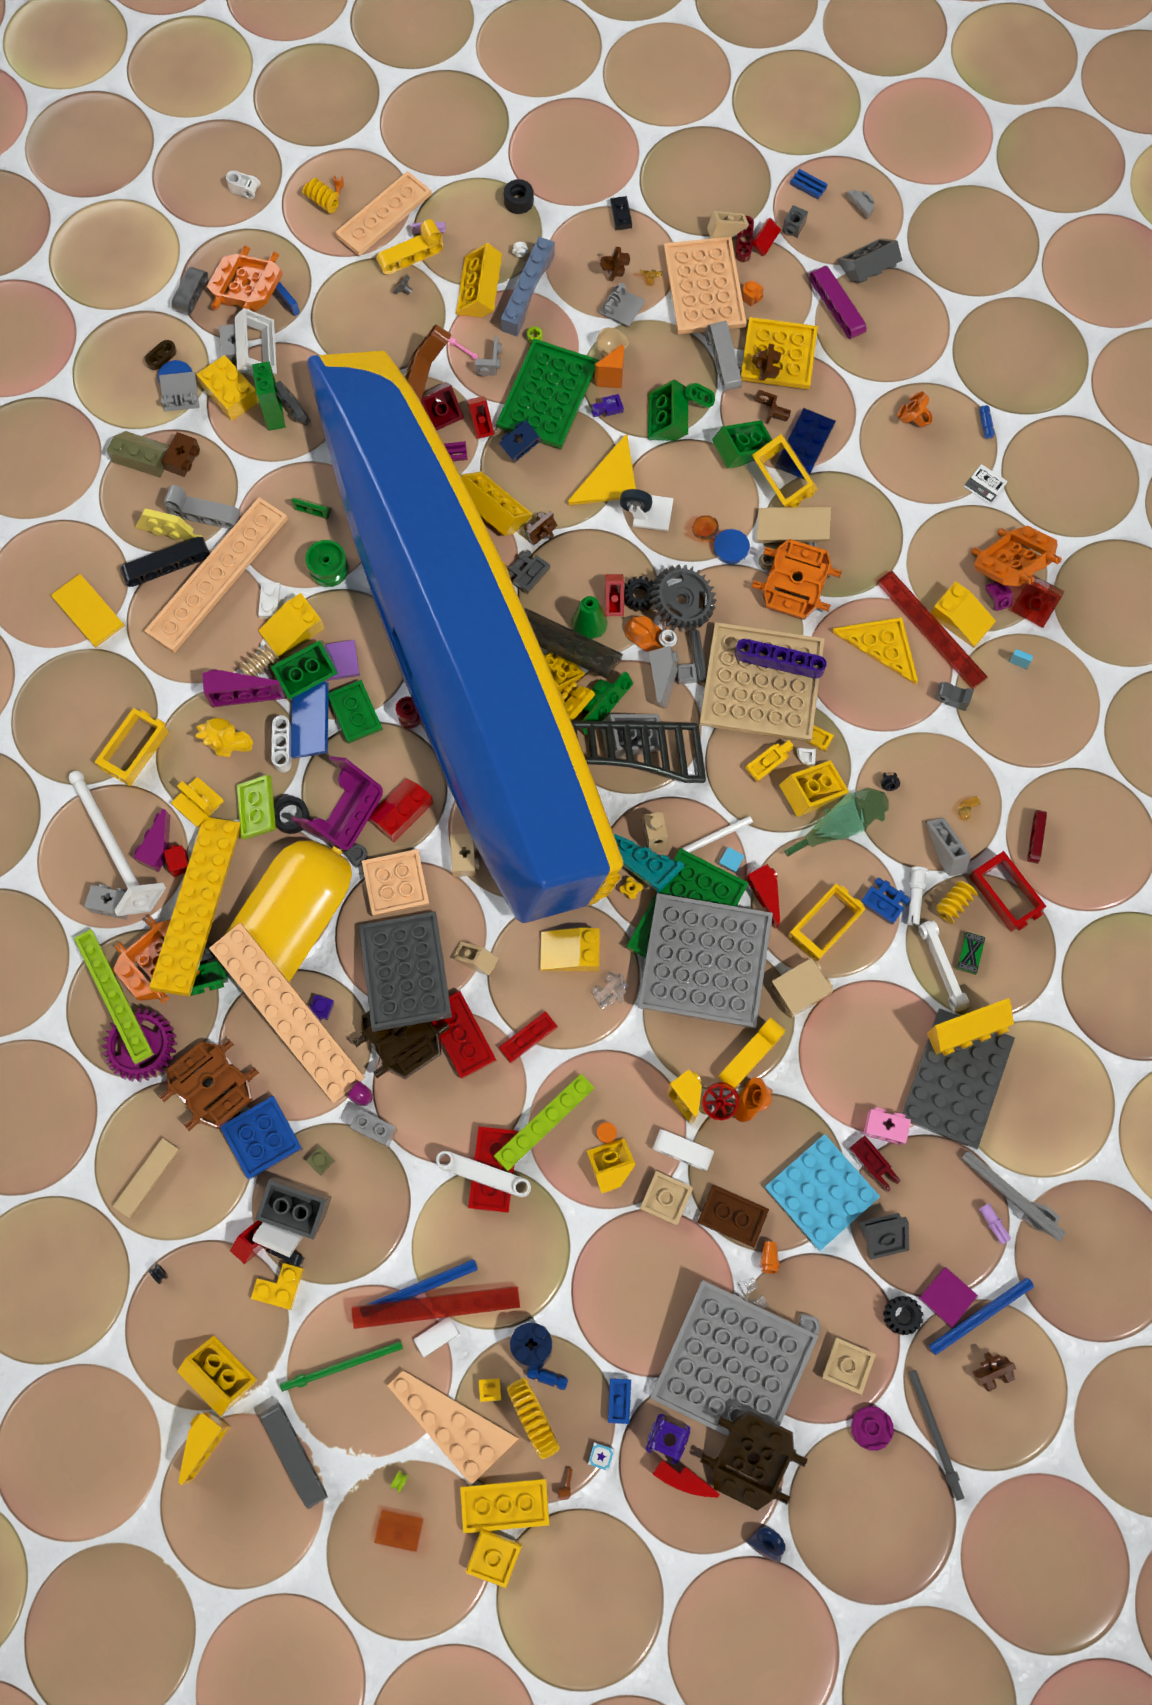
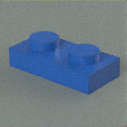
M610 1378L608 1423L629 1424L631 1379Z

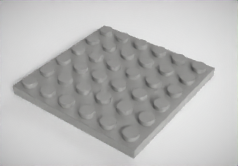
M657 893L638 1008L755 1029L757 1026L773 913Z
M702 1279L650 1398L726 1436L729 1433L728 1429L717 1425L720 1416L732 1421L736 1417L751 1411L781 1425L818 1339V1334Z

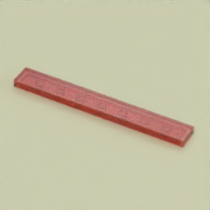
M892 570L877 581V584L971 689L976 688L988 678Z
M518 1285L352 1306L353 1329L520 1308Z

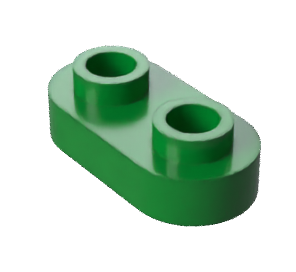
M690 383L686 386L685 396L687 400L702 408H710L714 405L715 394L712 390L699 383Z

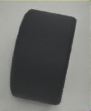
M515 179L506 184L503 193L506 209L514 214L528 212L534 204L532 185L522 179ZM521 195V196H523V197H521V198H516V197H514V196Z

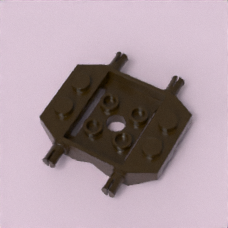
M370 1011L362 1015V1035L352 1040L357 1048L365 1041H369L383 1061L382 1066L373 1071L377 1079L389 1071L400 1078L407 1079L442 1055L440 1036L451 1028L447 1022L438 1028L433 1027L430 1022L373 1032ZM399 1028L405 1029V1033L401 1037L395 1036V1032ZM425 1036L428 1037L427 1039H425L424 1041H422L420 1044H418L417 1046H415L414 1048H412L411 1050H409L408 1052H406L405 1054H403V1055H402L401 1057H399L398 1059H396V1060L393 1059V1058L396 1057L398 1054H401L404 1050H406L407 1048H409L410 1046H412L413 1044H415L416 1042H418V1041H419L420 1039H422L423 1037H425Z
M751 1411L736 1417L732 1421L720 1416L717 1425L729 1431L725 1443L715 1459L704 1453L700 1459L701 1463L713 1469L714 1489L757 1511L771 1502L772 1499L787 1505L790 1496L778 1491L780 1482L790 1462H795L805 1467L808 1458L796 1453L793 1432ZM750 1453H757L760 1459L754 1462L748 1458V1455ZM726 1465H728V1466L734 1468L736 1471H740V1472H742V1473H744V1474H746V1475H748V1476L754 1478L756 1481H760V1482L764 1483L765 1486L763 1487V1486H761V1485H759V1484H757V1483H755V1482H753V1481H751V1480H749V1479H747V1478H745V1477H743V1476H741V1475H739V1474H737V1473H735V1472H733V1471H731V1470L725 1468Z

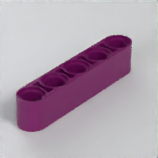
M823 266L810 272L809 277L813 287L846 337L852 339L867 331L865 321L829 267Z

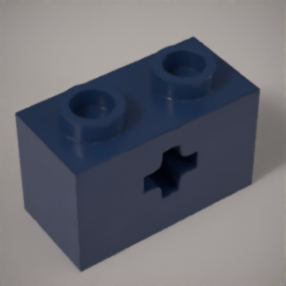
M526 420L525 422L521 421L518 423L513 432L506 433L501 438L499 444L515 463L540 443L542 439ZM517 438H520L522 442L519 443L517 441Z

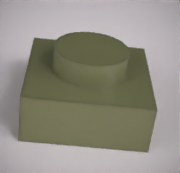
M320 1146L306 1162L319 1175H322L335 1160Z

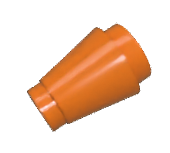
M764 1242L760 1261L761 1272L778 1273L780 1263L776 1242Z

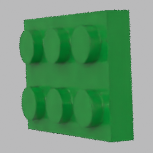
M362 680L329 692L328 698L348 744L383 730Z

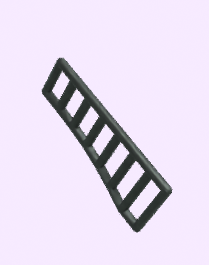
M571 721L576 735L577 728L587 729L590 757H585L588 765L635 768L666 776L683 783L706 782L700 731L697 723ZM595 729H605L608 758L598 757ZM612 729L623 730L626 759L616 758ZM630 729H640L644 763L634 761ZM648 729L658 730L662 768L652 765ZM665 730H675L681 774L670 770ZM682 730H692L698 776H688Z

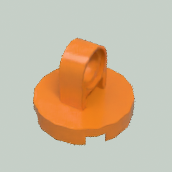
M920 391L909 398L911 402L907 406L903 404L897 416L902 423H908L913 420L918 426L924 427L932 422V414L926 408L930 398L923 391Z

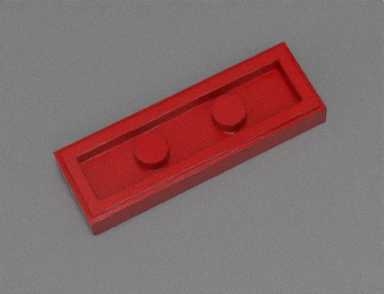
M545 1011L499 1046V1049L508 1061L513 1063L556 1030L558 1026Z

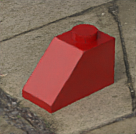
M481 396L466 400L477 439L495 435L485 397Z
M605 574L606 616H624L623 574Z
M257 1220L243 1231L230 1249V1252L244 1265L264 1247L252 1241L254 1234L263 1223L262 1221Z

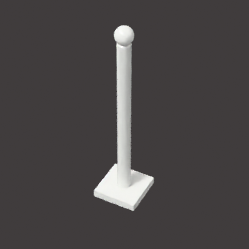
M80 771L71 772L69 774V782L74 785L128 888L114 910L116 915L123 916L151 912L166 889L164 883L139 885L88 789L83 773Z

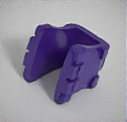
M659 1414L656 1422L652 1425V1432L648 1436L646 1451L652 1453L653 1450L672 1457L671 1463L677 1464L684 1453V1445L688 1442L691 1428L686 1424L681 1428L665 1421V1415ZM667 1433H673L676 1436V1443L673 1446H667L664 1443V1436Z

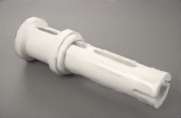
M914 866L911 867L912 879L911 883H909L911 897L907 924L919 926L923 891L926 889L925 877L928 869Z

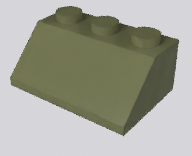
M124 431L113 436L106 451L113 463L161 478L165 470L161 460L170 445Z

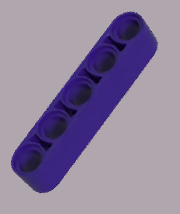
M750 639L738 641L735 651L736 658L741 662L814 679L821 678L827 666L826 659L822 656ZM740 649H747L748 652H743ZM758 653H764L766 656H760ZM777 657H782L784 660H778ZM795 661H800L802 665L796 664ZM814 665H817V666H819L821 669H816V668H814L813 666H814Z

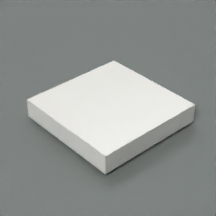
M263 1222L254 1234L252 1241L290 1257L304 1236Z

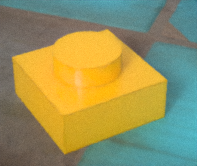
M500 1378L479 1380L480 1402L501 1400Z

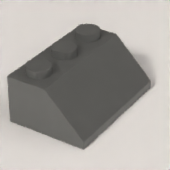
M880 238L837 260L850 280L862 283L868 280L867 277L879 275L886 268L896 267L897 263L902 261L898 240Z
M274 1177L268 1180L256 1220L314 1239L326 1216L332 1197Z

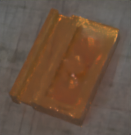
M382 1509L374 1543L417 1552L424 1518Z

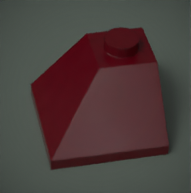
M445 382L431 388L422 396L421 403L436 431L464 419L452 385Z

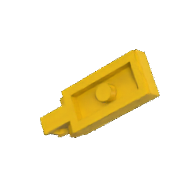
M790 740L782 746L779 743L777 745L774 744L749 763L745 769L756 782H759L786 761L789 757L787 753L793 749L794 745Z

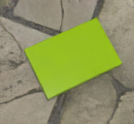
M265 775L238 784L237 794L241 839L246 840L275 831L276 824L271 776Z

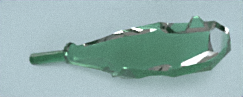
M867 787L850 793L838 802L832 810L824 809L825 816L820 819L803 840L784 850L785 855L789 857L808 845L815 847L826 842L847 839L866 831L877 819L882 822L885 821V813L889 810V800L885 792Z

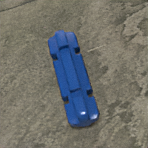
M985 405L980 407L979 412L980 416H982L981 422L985 431L984 437L991 439L994 437L995 432L994 428H992L993 422L990 407Z
M543 1369L541 1371L528 1370L527 1373L528 1378L532 1380L536 1378L538 1382L552 1387L556 1385L561 1390H565L568 1383V1378L563 1376L557 1377V1374Z

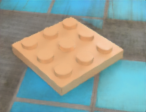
M418 849L362 861L373 917L430 905Z

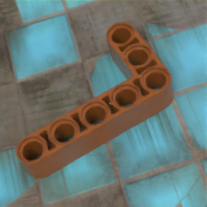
M437 324L432 327L413 352L405 375L406 380L420 401L431 364L451 337L449 332Z

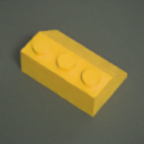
M688 1069L669 1084L667 1095L692 1125L699 1114L702 1089L700 1082L702 1080L695 1071L692 1073Z
M212 1336L187 1356L177 1370L180 1376L220 1417L233 1407L257 1381L215 1336Z

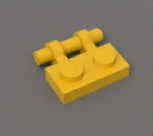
M575 682L566 686L562 693L563 699L566 701L565 708L571 721L577 717L595 696L591 689L581 685L578 687Z

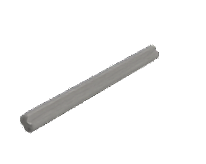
M967 1151L963 1155L962 1160L1053 1238L1060 1241L1065 1236V1231L972 1152Z

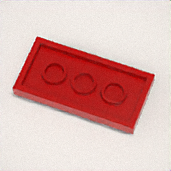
M458 991L449 996L452 1018L431 1022L436 1028L445 1022L450 1026L451 1029L443 1033L440 1039L460 1078L463 1079L497 1060L461 991Z
M478 1126L474 1161L514 1175L515 1165L506 1171L493 1156L519 1131ZM471 1180L468 1209L509 1213L511 1194Z

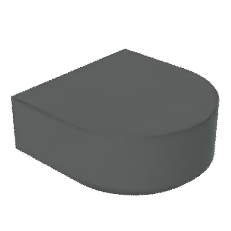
M360 844L353 845L344 852L356 868L362 864L363 860H367L368 857L366 848Z

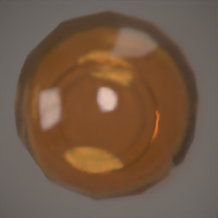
M709 515L700 516L692 525L694 537L701 542L712 541L719 532V524L716 518Z

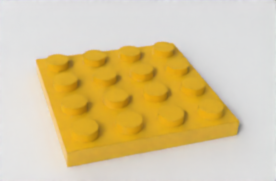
M749 317L741 380L810 389L818 326ZM770 343L774 345L775 351L781 353L780 361L777 364H772L779 367L780 370L779 375L775 379L767 377L763 381L759 380L760 369H757L756 365L752 363V357L758 354V351L763 352L767 350Z

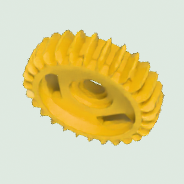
M522 1378L511 1383L507 1387L509 1396L534 1449L541 1459L554 1455L559 1451V1444L528 1380Z

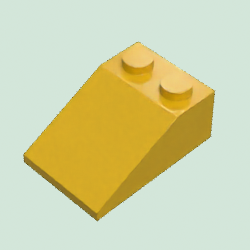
M957 581L953 583L937 602L930 614L931 618L973 648L996 622L972 592Z
M302 593L287 601L258 631L280 659L325 628L321 618Z
M831 760L791 774L779 784L797 817L808 814L849 793Z
M573 928L541 932L540 971L599 972L600 928Z
M212 1411L197 1414L190 1423L192 1427L187 1435L178 1481L180 1485L193 1481L231 1427Z

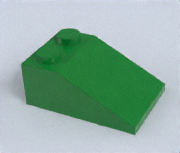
M762 420L722 426L712 441L729 469L754 461L752 455L772 441V438Z

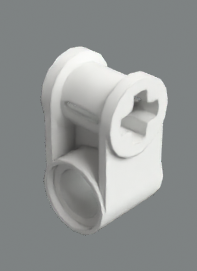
M235 170L226 174L228 188L232 194H237L251 200L255 198V191L261 185L256 177Z

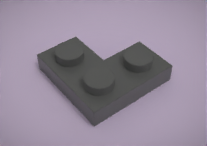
M281 381L274 384L278 389L276 392L278 397L285 402L289 409L292 407L294 410L292 412L294 418L298 422L301 420L305 425L311 422L294 394Z

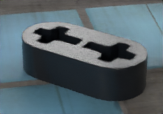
M266 1249V1252L298 1267H301L305 1259L294 1252L290 1257H287L272 1249Z

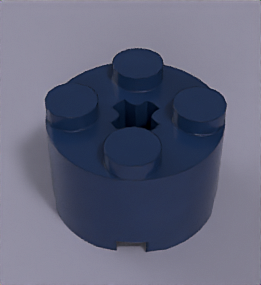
M526 1323L514 1330L510 1340V1352L513 1361L520 1368L527 1371L541 1369L549 1361L552 1354V1338L546 1327L537 1323ZM529 1343H533L534 1350H529V1347H527Z

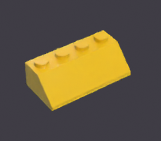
M489 243L465 255L456 308L457 315L482 318L492 313L495 309L502 253Z
M482 471L461 476L479 514L486 523L494 526L499 534L507 536L516 533L532 517L533 514Z
M1007 998L935 1025L927 1032V1035L936 1055L943 1053V1056L955 1052L954 1048L961 1046L962 1049L972 1046V1042L978 1039L980 1042L990 1039L991 1034L998 1033V1035L1009 1032V1027L1014 1024L1011 1001Z

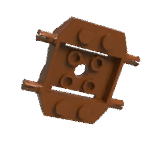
M230 1039L221 1046L201 1041L166 1070L168 1089L159 1098L164 1103L175 1094L193 1113V1118L184 1124L189 1132L200 1123L219 1129L253 1100L249 1082L259 1072L253 1067L244 1074L231 1063L225 1055V1052L234 1046ZM207 1078H212L214 1081L210 1087L203 1086V1081ZM234 1083L237 1084L232 1090H230L226 1095H224L207 1111L204 1110V1108H206L222 1093L228 1090Z

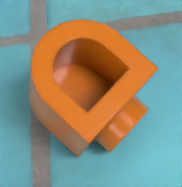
M755 281L746 282L742 292L743 301L751 307L756 302H760L764 296V287Z

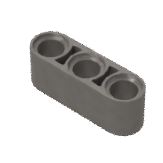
M188 267L172 299L173 310L186 314L193 312L208 280V273L206 271Z

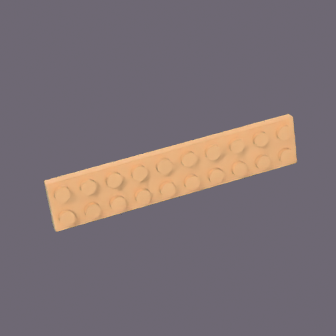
M258 497L145 629V633L175 653L288 520L287 515Z
M239 923L209 948L333 1103L349 1092L358 1081L361 1082L366 1078L242 923Z

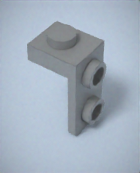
M498 336L494 337L493 359H475L476 375L497 376V369L501 367V358H498V354L502 353V343H499Z

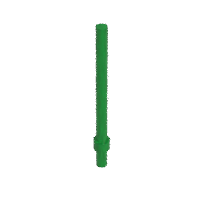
M402 1342L390 1344L306 1375L304 1373L296 1375V1378L280 1383L281 1391L307 1386L309 1382L402 1350Z

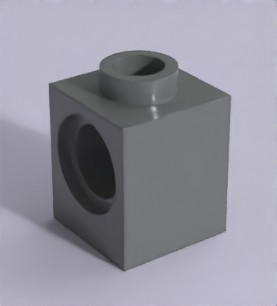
M793 205L784 220L782 232L798 238L806 224L808 211Z

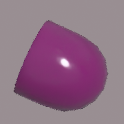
M358 1081L349 1092L348 1099L359 1106H366L371 1103L373 1093L366 1085Z

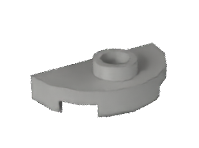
M851 190L847 192L846 196L868 219L874 210V199L866 191Z

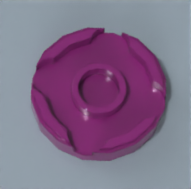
M866 1406L854 1414L851 1421V1433L860 1447L871 1451H878L889 1444L894 1434V1425L891 1417L884 1410L876 1406Z

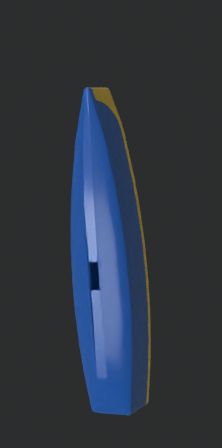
M386 351L310 356L307 366L329 454L354 543L382 625L450 791L489 873L515 918L521 923L532 922L598 903L600 899L607 897L621 878L619 872L623 867V858L576 732L565 708L566 703L560 689L557 688L535 633L511 582L504 561H502L452 458L415 391Z

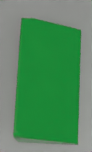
M292 498L295 510L325 519L329 518L332 507L301 498Z

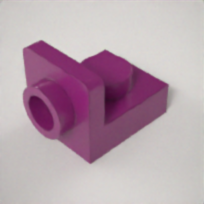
M999 582L986 585V592L994 601L995 611L1012 606L1013 592L1007 585H1002Z

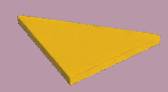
M628 435L623 436L568 500L569 506L620 500L623 491L636 489Z
M902 617L833 628V634L913 684L918 683Z

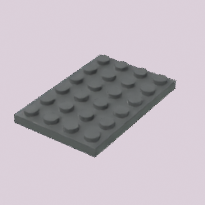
M436 911L359 925L372 1031L452 1018Z
M939 1008L932 1028L935 1025L959 1016ZM994 1033L986 1041L980 1042L978 1039L972 1042V1046L962 1049L961 1046L954 1048L955 1052L943 1056V1053L936 1055L928 1037L902 1114L906 1115L907 1119H911L910 1123L977 1150L1015 1037Z

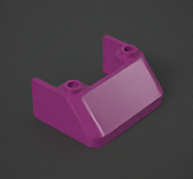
M330 756L329 760L342 769L338 776V784L345 792L327 821L321 818H314L310 821L293 817L292 821L312 836L339 849L348 850L355 843L382 798L383 789L380 784L347 758Z

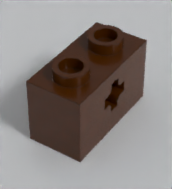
M177 432L161 460L165 470L185 477L187 472L191 470L195 457L200 453L197 440Z

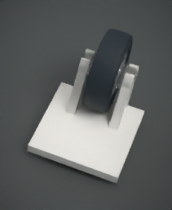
M628 489L622 492L620 506L633 514V527L668 532L674 498L654 496L638 489Z

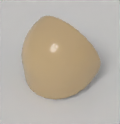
M604 328L597 336V348L603 357H606L620 345L624 346V351L629 345L628 338L621 331L614 328Z

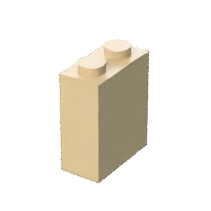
M812 958L773 980L770 984V987L790 1018L795 1017L833 992L831 981L823 976L820 964L817 961L814 962Z

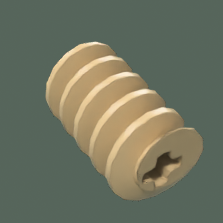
M265 644V651L259 648V655L252 653L253 659L247 657V664L241 661V668H238L244 675L258 677V672L264 675L263 668L270 671L269 664L275 665L276 659L279 661L280 659L268 644Z

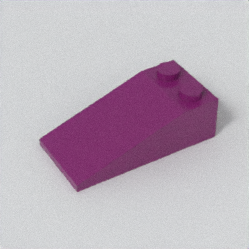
M216 669L202 672L204 695L212 708L286 699L282 686L277 680Z

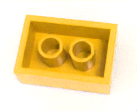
M225 355L196 374L201 387L231 421L259 403L256 389L237 371V368Z

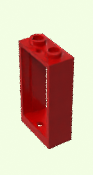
M1004 851L975 869L969 875L970 879L1011 932L1015 929L1020 931L1028 925L1027 921L1031 918L1035 921L1043 915L1042 911L1047 907ZM1000 864L1003 865L1035 907L1034 910L1019 920L1014 918L983 877Z

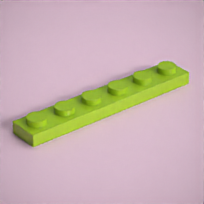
M581 1073L493 1157L506 1171L510 1170L595 1087Z

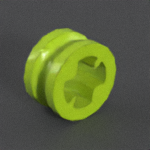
M534 326L528 329L527 340L530 344H532L534 338L542 341V330L539 327Z
M399 1470L390 1488H396L397 1492L400 1493L409 1475H403L402 1471Z

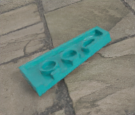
M614 834L623 858V866L658 893L684 868V863L680 861L670 860L666 855L656 854L652 852V849L640 847L635 842Z

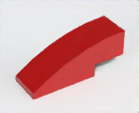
M661 1459L652 1472V1475L677 1490L702 1497L718 1498L720 1495L686 1466H683L678 1472Z

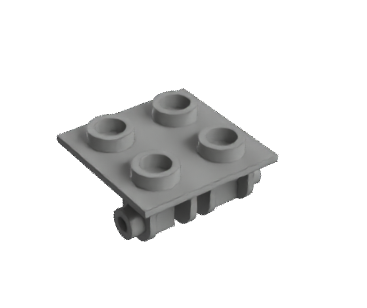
M620 283L615 286L599 313L630 327L646 300L627 292L626 285Z
M195 372L159 375L162 391L161 403L164 405V411L200 408Z

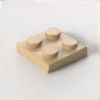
M656 1171L640 1210L678 1226L693 1187Z
M835 1337L821 1378L862 1395L876 1354Z

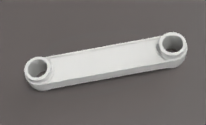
M934 920L924 922L918 926L919 933L923 940L926 939L950 996L948 998L949 1005L953 1012L966 1010L970 1007L969 999L965 993L961 992L938 937V925Z
M442 1151L436 1157L438 1167L447 1172L517 1197H526L531 1192L529 1181L522 1177L449 1151ZM445 1155L450 1156L451 1161L448 1165L443 1166L440 1164L441 1157ZM519 1183L527 1184L528 1189L525 1193L517 1192L516 1186Z

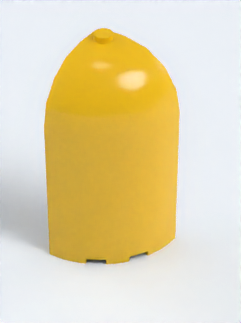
M313 840L298 841L284 848L273 860L225 935L239 923H242L290 982L344 899L352 877L351 864L341 855L342 851L335 846L329 848Z

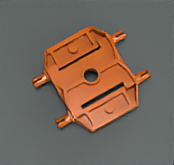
M243 246L241 253L223 257L207 285L209 292L215 297L211 307L214 310H218L220 304L228 306L238 305L242 309L246 308L251 311H257L266 305L283 275L281 269L275 264L279 254L273 251L268 260L249 257L247 255L250 248ZM237 273V275H236L234 281L231 282V280H232L234 274Z
M1028 525L1012 531L1001 528L998 530V535L1002 536V538L986 550H980L976 547L971 550V554L977 556L974 563L976 571L1002 585L1021 586L1025 582L1031 584L1035 579L1032 577L1034 572L1044 569L1052 562L1059 564L1062 560L1061 557L1055 555L1058 546L1057 540ZM1021 544H1023V545L1029 547V548L1032 549V550H1028V549L1022 547ZM1034 551H1036V552H1038V553H1040V554H1042V555L1039 556V555L1035 554Z
M788 539L776 550L765 547L763 554L772 556L775 559L767 582L761 583L754 580L752 588L762 590L766 608L805 620L816 609L829 612L831 604L821 602L819 598L827 575L840 578L842 570L832 568L828 551L792 539ZM795 573H799L803 579L795 581L792 576ZM776 587V588H779V589H782V590H785V591H789V592H792V593H795V594H798V595H801V596H804V597H808V598H810V599H809V601H808V600H805V599H802V598H799V597H795V596H792V595H789V594H786V593H783V592L774 590V588Z
M148 917L145 923L151 929L132 946L126 949L119 942L117 944L121 947L120 949L115 945V949L120 953V956L113 971L139 1001L159 999L161 1003H166L162 997L167 1001L169 1000L165 993L150 990L149 980L134 963L137 962L152 979L164 942L162 939L166 936L171 919L156 923L152 917Z

